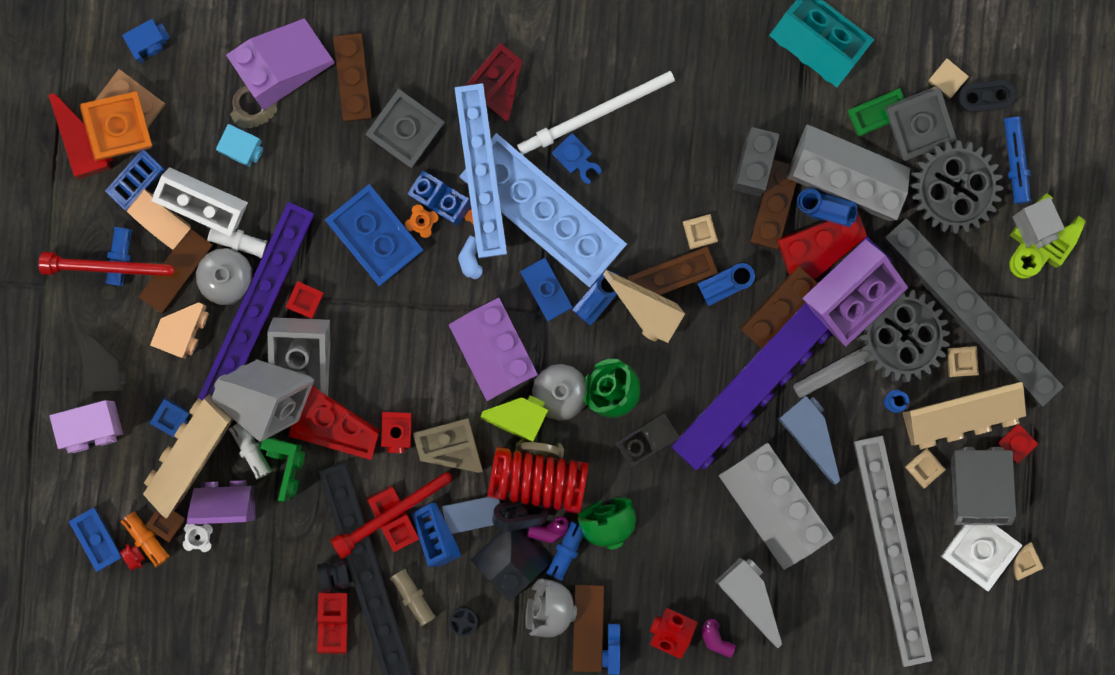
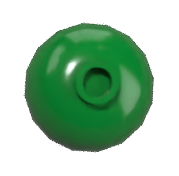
M606 359L598 362L594 366L597 369L593 371L592 375L587 374L585 377L586 390L583 398L585 404L594 412L607 418H617L628 414L634 409L640 398L641 388L638 376L631 367L618 359Z
M615 497L611 498L612 504L602 506V501H599L581 510L577 519L584 537L590 543L599 547H607L610 550L623 546V541L630 537L636 525L635 511L629 498Z

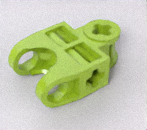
M1046 193L1037 202H1040L1049 197L1052 200L1053 197ZM1078 215L1069 226H1066L1064 230L1058 233L1059 239L1040 249H1037L1035 245L1027 248L1017 226H1015L1009 236L1021 244L1009 261L1012 274L1018 278L1026 279L1036 275L1046 262L1055 268L1061 266L1076 245L1084 227L1085 219ZM1028 257L1030 259L1028 264L1031 267L1024 269L1022 267L1024 264L1022 260Z

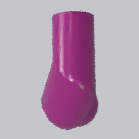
M560 516L546 527H530L527 537L554 543L566 535L570 527L569 521L565 517Z
M708 619L701 630L706 647L731 658L736 645L721 638L718 630L720 628L718 621Z

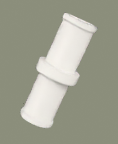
M211 228L207 239L209 242L230 247L233 251H243L259 258L263 257L268 243L266 240L245 235L244 231L239 229L237 232L234 231L231 236H228Z
M237 423L231 427L229 431L241 449L240 455L242 458H246L256 480L272 472L273 470L260 450L261 444L259 442L256 443L253 436L240 424Z

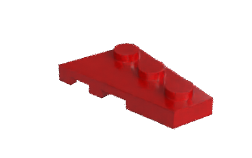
M858 212L855 223L850 228L824 220L776 240L788 274L790 275L799 265L815 280L867 237Z
M312 386L299 421L291 425L289 437L372 460L380 430Z

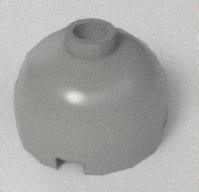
M229 248L216 249L206 254L199 262L196 271V284L201 294L210 302L219 305H233L243 300L253 279V269L248 259L240 252Z
M565 364L550 365L542 370L534 380L532 395L545 402L543 408L548 410L547 418L557 421L568 420L580 414L586 406L583 400L586 390L585 378L573 366Z
M539 579L531 589L536 590L534 601L532 598H528L525 614L526 628L532 630L529 633L531 636L555 637L561 635L569 627L570 623L574 622L577 615V607L574 605L570 591L561 583Z

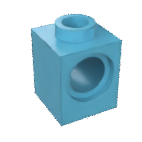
M228 124L216 150L250 167L252 162H258L263 147L260 146L262 141L259 138Z

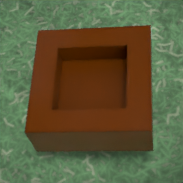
M156 510L146 524V527L167 542H171L186 520V517L174 511L168 518H165Z

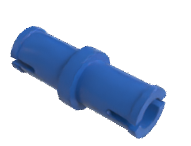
M114 227L111 252L107 254V258H110L109 261H130L131 255H128L131 229ZM107 273L105 283L123 286L125 274Z
M893 390L885 396L884 406L890 412L900 413L909 404V397L900 390ZM894 397L898 399V406L894 403Z
M571 521V525L562 543L557 544L556 549L558 551L549 569L546 571L547 574L553 575L554 578L561 581L572 559H576L578 555L576 551L584 537L580 525Z

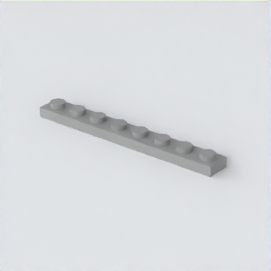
M883 436L854 441L902 665L907 667L930 662L932 657Z

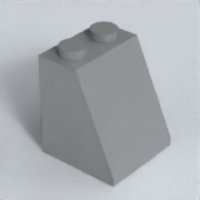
M255 360L247 365H241L236 371L228 375L220 376L215 382V391L211 401L259 442H262L299 421L315 380L311 376Z

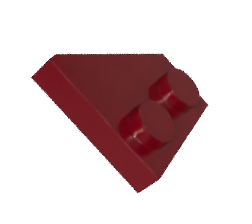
M500 43L465 84V86L483 83L486 106L505 122L510 118L522 60Z

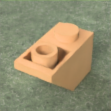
M196 303L161 318L150 346L186 359L188 354L192 355L198 343V339L195 338L198 328L203 329L209 315L208 312H205L207 306Z

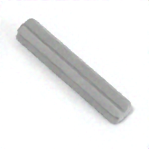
M858 349L795 383L793 388L797 396L802 398L865 364L864 360L869 355L868 352H859Z

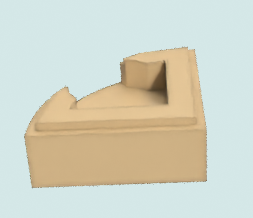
M1032 542L1025 544L1015 557L1013 570L1016 580H1020L1043 569Z

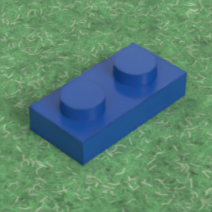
M96 507L69 521L96 572L123 558Z

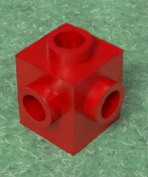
M666 608L662 617L656 616L649 632L653 633L650 645L681 659L691 642L698 622Z

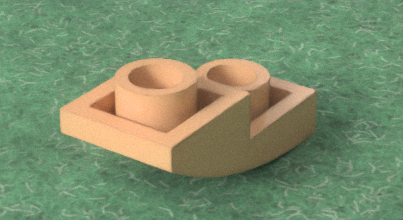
M144 188L129 206L127 212L173 250L191 229V226L168 208L151 201L153 194Z

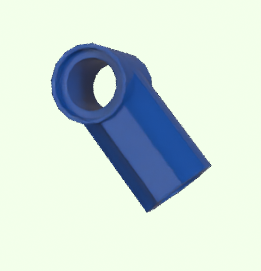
M814 188L803 190L797 198L799 209L814 220H825L849 228L855 223L858 214V204L855 202L820 193ZM818 199L816 207L810 209L811 203Z
M740 263L698 283V286L708 306L748 288L752 285L755 274L751 266ZM738 268H744L749 272L750 279L746 284L741 285L735 282L733 275Z
M603 274L599 276L598 280L572 309L590 326L617 296L615 291L607 293L601 288V282L605 279Z

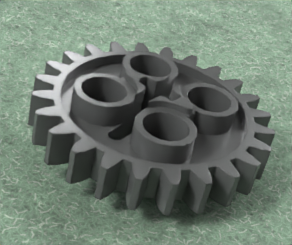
M956 140L952 148L951 144L946 141L943 144V150L938 146H933L934 155L927 152L923 154L927 160L926 163L916 162L921 171L920 173H911L918 180L917 183L909 184V187L917 189V193L911 195L910 198L919 199L920 202L914 209L925 210L921 216L923 220L932 217L930 221L931 227H935L941 222L940 231L945 232L950 225L952 233H957L959 226H961L964 232H969L970 223L975 228H980L978 219L981 218L984 221H989L986 212L997 211L992 203L993 201L999 202L1002 200L995 195V192L1003 190L1002 186L996 185V181L1003 177L993 173L998 168V164H988L992 157L991 154L981 156L983 152L982 147H977L972 151L973 143L967 142L962 149L961 141ZM951 159H954L958 164L957 172L953 175H949L946 171V164ZM935 173H940L949 181L959 182L958 186L977 196V201H973L964 193L955 192L953 186L936 178ZM978 174L981 177L982 184L977 190H973L970 186V179L973 175ZM935 184H940L943 194L939 199L935 200L931 196V189ZM959 199H964L967 204V208L962 214H958L955 211V203Z
M915 290L909 291L906 297L903 292L863 330L864 335L857 337L858 341L865 342V346L861 347L859 352H868L869 354L864 362H874L872 371H877L881 368L882 378L892 373V382L898 381L900 376H902L904 383L910 382L911 375L915 381L920 380L921 372L925 376L932 374L929 366L933 368L940 366L936 358L942 359L946 357V354L940 349L950 345L948 342L943 341V337L949 335L950 332L942 330V326L948 323V321L939 320L938 317L943 312L942 309L932 310L935 304L934 300L927 304L924 303L925 294L915 299ZM898 309L906 312L907 320L905 323L897 319ZM887 318L891 325H887L884 319ZM919 328L927 331L928 339L926 342L919 339ZM880 330L888 333L889 341L887 344H883L879 340ZM901 331H906L907 333L905 341L900 340L902 337ZM916 347H919L922 350L921 354L918 353ZM901 349L909 352L910 360L908 363H904L900 359Z

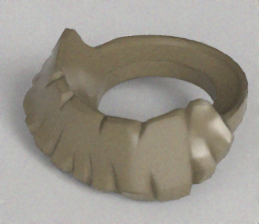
M243 86L237 90L233 97L234 109L230 115L238 127H258L260 124L268 122L274 116V113L277 111V102L265 110L261 108V112L258 114L249 115L239 105L241 97L250 92L247 86Z
M521 439L516 443V450L521 451L522 458L526 452H530L533 455V459L536 454H541L544 461L547 456H552L555 462L558 458H563L564 448L561 443L553 446L544 443L526 442L525 439Z

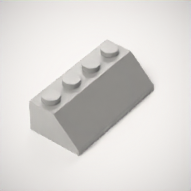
M807 124L785 178L806 187L814 188L821 193L855 202L858 204V209L884 220L893 221L898 219L908 194L910 168Z
M764 443L718 475L783 570L809 556L833 539L829 530L768 443Z

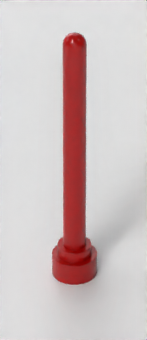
M42 252L39 257V272L43 275H54L61 270L171 276L175 272L174 267L168 264L63 259L60 255H56L55 252Z
M449 472L443 473L349 535L346 533L342 536L338 534L330 539L337 554L341 559L350 555L356 543L449 484L453 479L452 475Z

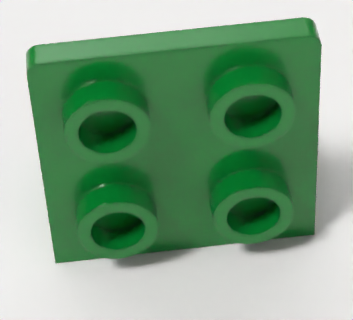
M267 438L262 441L260 449L267 450L266 456L283 460L289 455L278 501L286 502L289 501L290 497H295L299 480L294 479L296 469H301L303 466L305 452L301 451L302 445Z

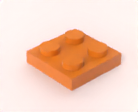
M137 91L80 105L95 161L152 147Z

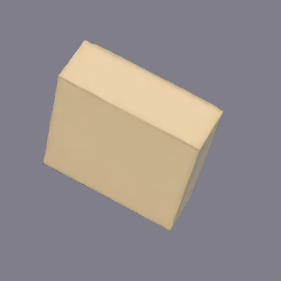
M946 59L928 82L934 87L938 86L942 94L950 99L969 76L949 59Z
M710 214L682 222L690 250L718 242Z
M977 346L947 349L949 377L979 375Z
M925 448L905 466L908 472L924 489L946 470L928 448Z

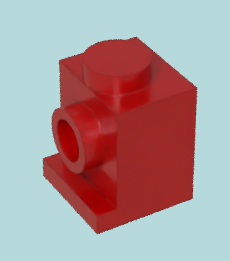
M382 412L381 447H387V453H405V448H411L412 413ZM394 427L401 429L402 434L399 438L391 436V430Z

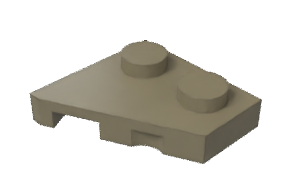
M469 418L413 433L420 461L477 473L483 472Z

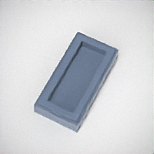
M485 497L442 506L444 519L451 534L494 525L492 522L495 506L500 504L499 499Z

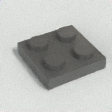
M938 86L884 106L901 159L904 161L933 150V146L941 147L946 141L952 143L957 140L941 89Z
M398 89L365 136L412 169L445 122Z

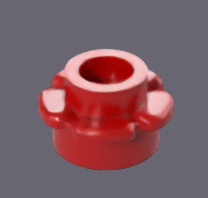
M126 544V548L120 551L121 556L131 571L138 567L141 569L143 567L141 562L145 560L143 554L136 545L131 548L129 544Z

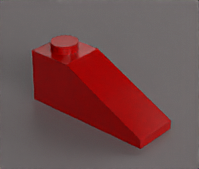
M54 93L50 94L51 105L74 177L82 179L110 170V161H113V157L95 161L84 122L60 97Z

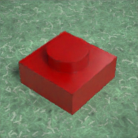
M297 281L286 308L313 319L324 293Z
M1016 424L996 443L999 447L1004 448V450L1013 452L1015 464H1018L1038 445L1020 424Z

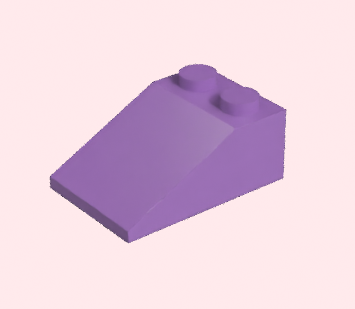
M305 18L253 37L226 54L263 110L335 63Z
M247 480L230 481V487H218V482H201V488H193L187 524L232 523L256 520L254 486H247Z

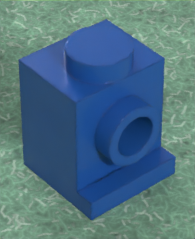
M153 19L122 35L139 64L145 62L142 56L147 54L150 57L159 53L163 49L162 45L166 44V40L170 38L162 23L157 25Z

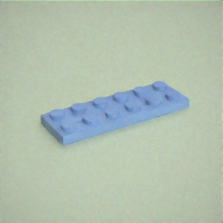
M496 133L491 139L501 213L590 288L627 243ZM465 169L459 177L468 184Z

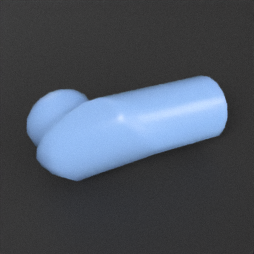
M470 235L458 259L463 274L466 277L478 279L483 273V268L478 265L475 257L477 252L476 238Z

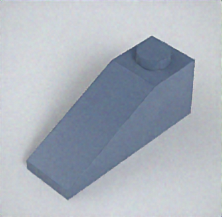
M804 396L782 414L778 420L831 483L837 484L840 478L826 421L821 414L824 409L814 397L809 400L807 396Z

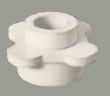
M185 525L184 549L187 551L192 549H200L202 552L209 551L211 549V543L209 542L210 534L213 532L211 525ZM197 534L200 535L199 540L195 539V536Z

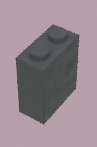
M754 127L750 128L746 135L733 190L758 197L764 193L780 134Z
M962 447L955 450L951 458L954 525H1012L1016 518L1013 452L1004 450L1002 447H991L987 450Z

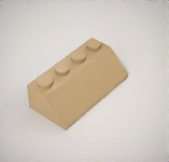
M1012 383L902 412L911 445L919 444L920 449L936 446L937 439L946 437L947 442L963 439V433L974 430L975 435L992 431L991 425L1002 423L1003 428L1020 424L1019 418L1026 416L1023 383Z
M211 395L206 396L203 401L199 398L189 412L193 417L188 424L183 422L174 435L178 439L173 448L167 446L159 461L163 464L158 471L153 469L144 482L148 487L143 495L165 518H168L178 508L234 420L211 401Z

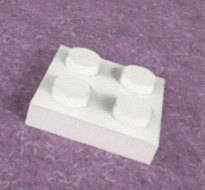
M964 525L941 557L983 589L989 591L1022 547V544L996 525Z

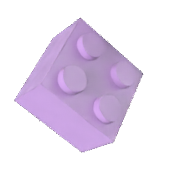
M105 400L49 415L58 449H67V453L88 450V444L94 442L96 446L117 442L116 436L123 435L115 401Z

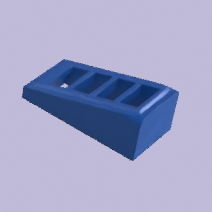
M142 150L105 192L127 211L144 188L148 190L166 170L145 150ZM143 162L153 170L150 175L140 166ZM135 170L145 178L143 183L132 175ZM127 178L138 187L135 192L124 183ZM119 186L130 196L127 200L116 191Z
M430 503L411 513L428 567L443 566L461 557L459 548L436 503ZM431 515L432 520L425 523L424 518ZM434 527L435 531L430 533L429 529Z

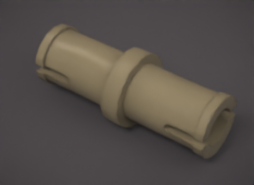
M406 568L390 578L404 599L402 601L403 604L409 606L420 627L436 618V615L433 614L423 598L424 592L422 589L418 590L407 573Z

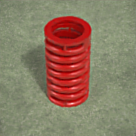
M496 446L487 497L506 500L510 494L512 502H518L521 497L523 504H529L532 498L534 506H539L543 499V506L545 508H550L554 500V508L556 510H561L564 505L566 512L580 514L589 463L579 461L576 463L574 460H570L565 467V460L563 458H558L555 462L552 456H547L544 461L541 454H536L533 459V455L530 452H526L522 458V453L519 450H515L512 454L510 449Z

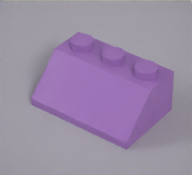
M865 239L802 299L815 316L846 347L908 287L886 255Z
M500 298L471 311L449 324L486 401L538 376Z

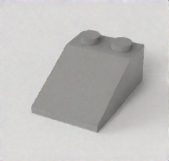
M273 318L268 329V363L311 376L315 380L313 387L327 396L330 365V320Z
M739 558L715 582L775 647L779 648L782 642L764 581L759 577L763 572L752 560L748 559L745 561Z

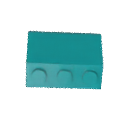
M796 0L769 35L781 47L786 48L798 57L803 64L811 67L825 81L832 83L835 87L840 85L874 41L871 36L824 0Z

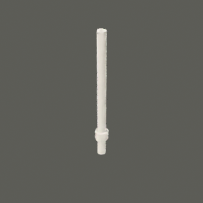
M671 71L664 73L549 130L544 128L536 132V136L518 144L517 147L522 155L540 146L544 148L554 143V139L674 82L673 74Z

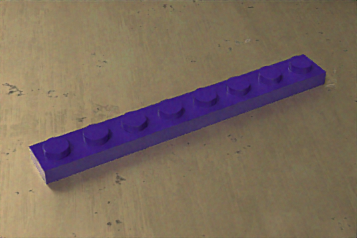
M290 202L287 203L198 398L202 401L208 395L213 396L215 382L220 376L228 375L236 371L241 365L247 364L314 218V213Z

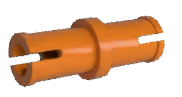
M136 511L130 513L121 521L122 525L126 527L136 542L134 544L138 549L142 548L155 568L170 557L156 540V534L146 527Z

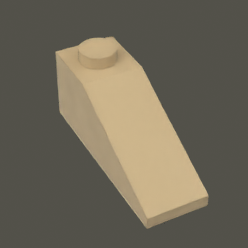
M605 270L603 275L642 328V334L652 341L657 342L660 339L668 343L685 315L679 305Z

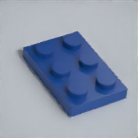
M370 184L325 219L379 287L424 251Z

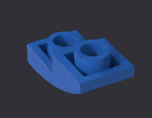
M423 170L408 192L410 197L459 226L471 207L469 198L448 187L445 183Z

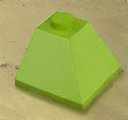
M529 395L528 400L519 398L485 410L481 414V419L522 439L534 442L548 410L543 408L545 402Z

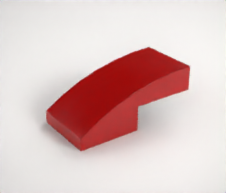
M393 485L367 497V501L376 517L400 502ZM407 512L402 513L381 527L393 552L419 540Z
M318 593L317 652L318 654H347L348 594Z

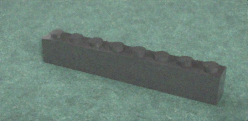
M907 218L881 240L1014 383H1023L1024 394L1036 407H1043L1064 388Z

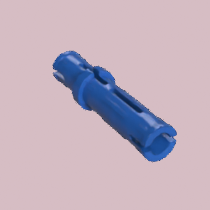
M1021 117L1003 119L1010 165L1008 179L1012 181L1014 204L1032 202L1029 185L1031 170L1027 169ZM1014 134H1016L1018 157L1015 154ZM1017 164L1020 165L1022 187L1019 186Z

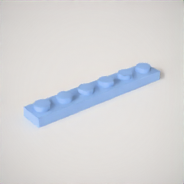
M483 83L455 87L478 258L507 255Z

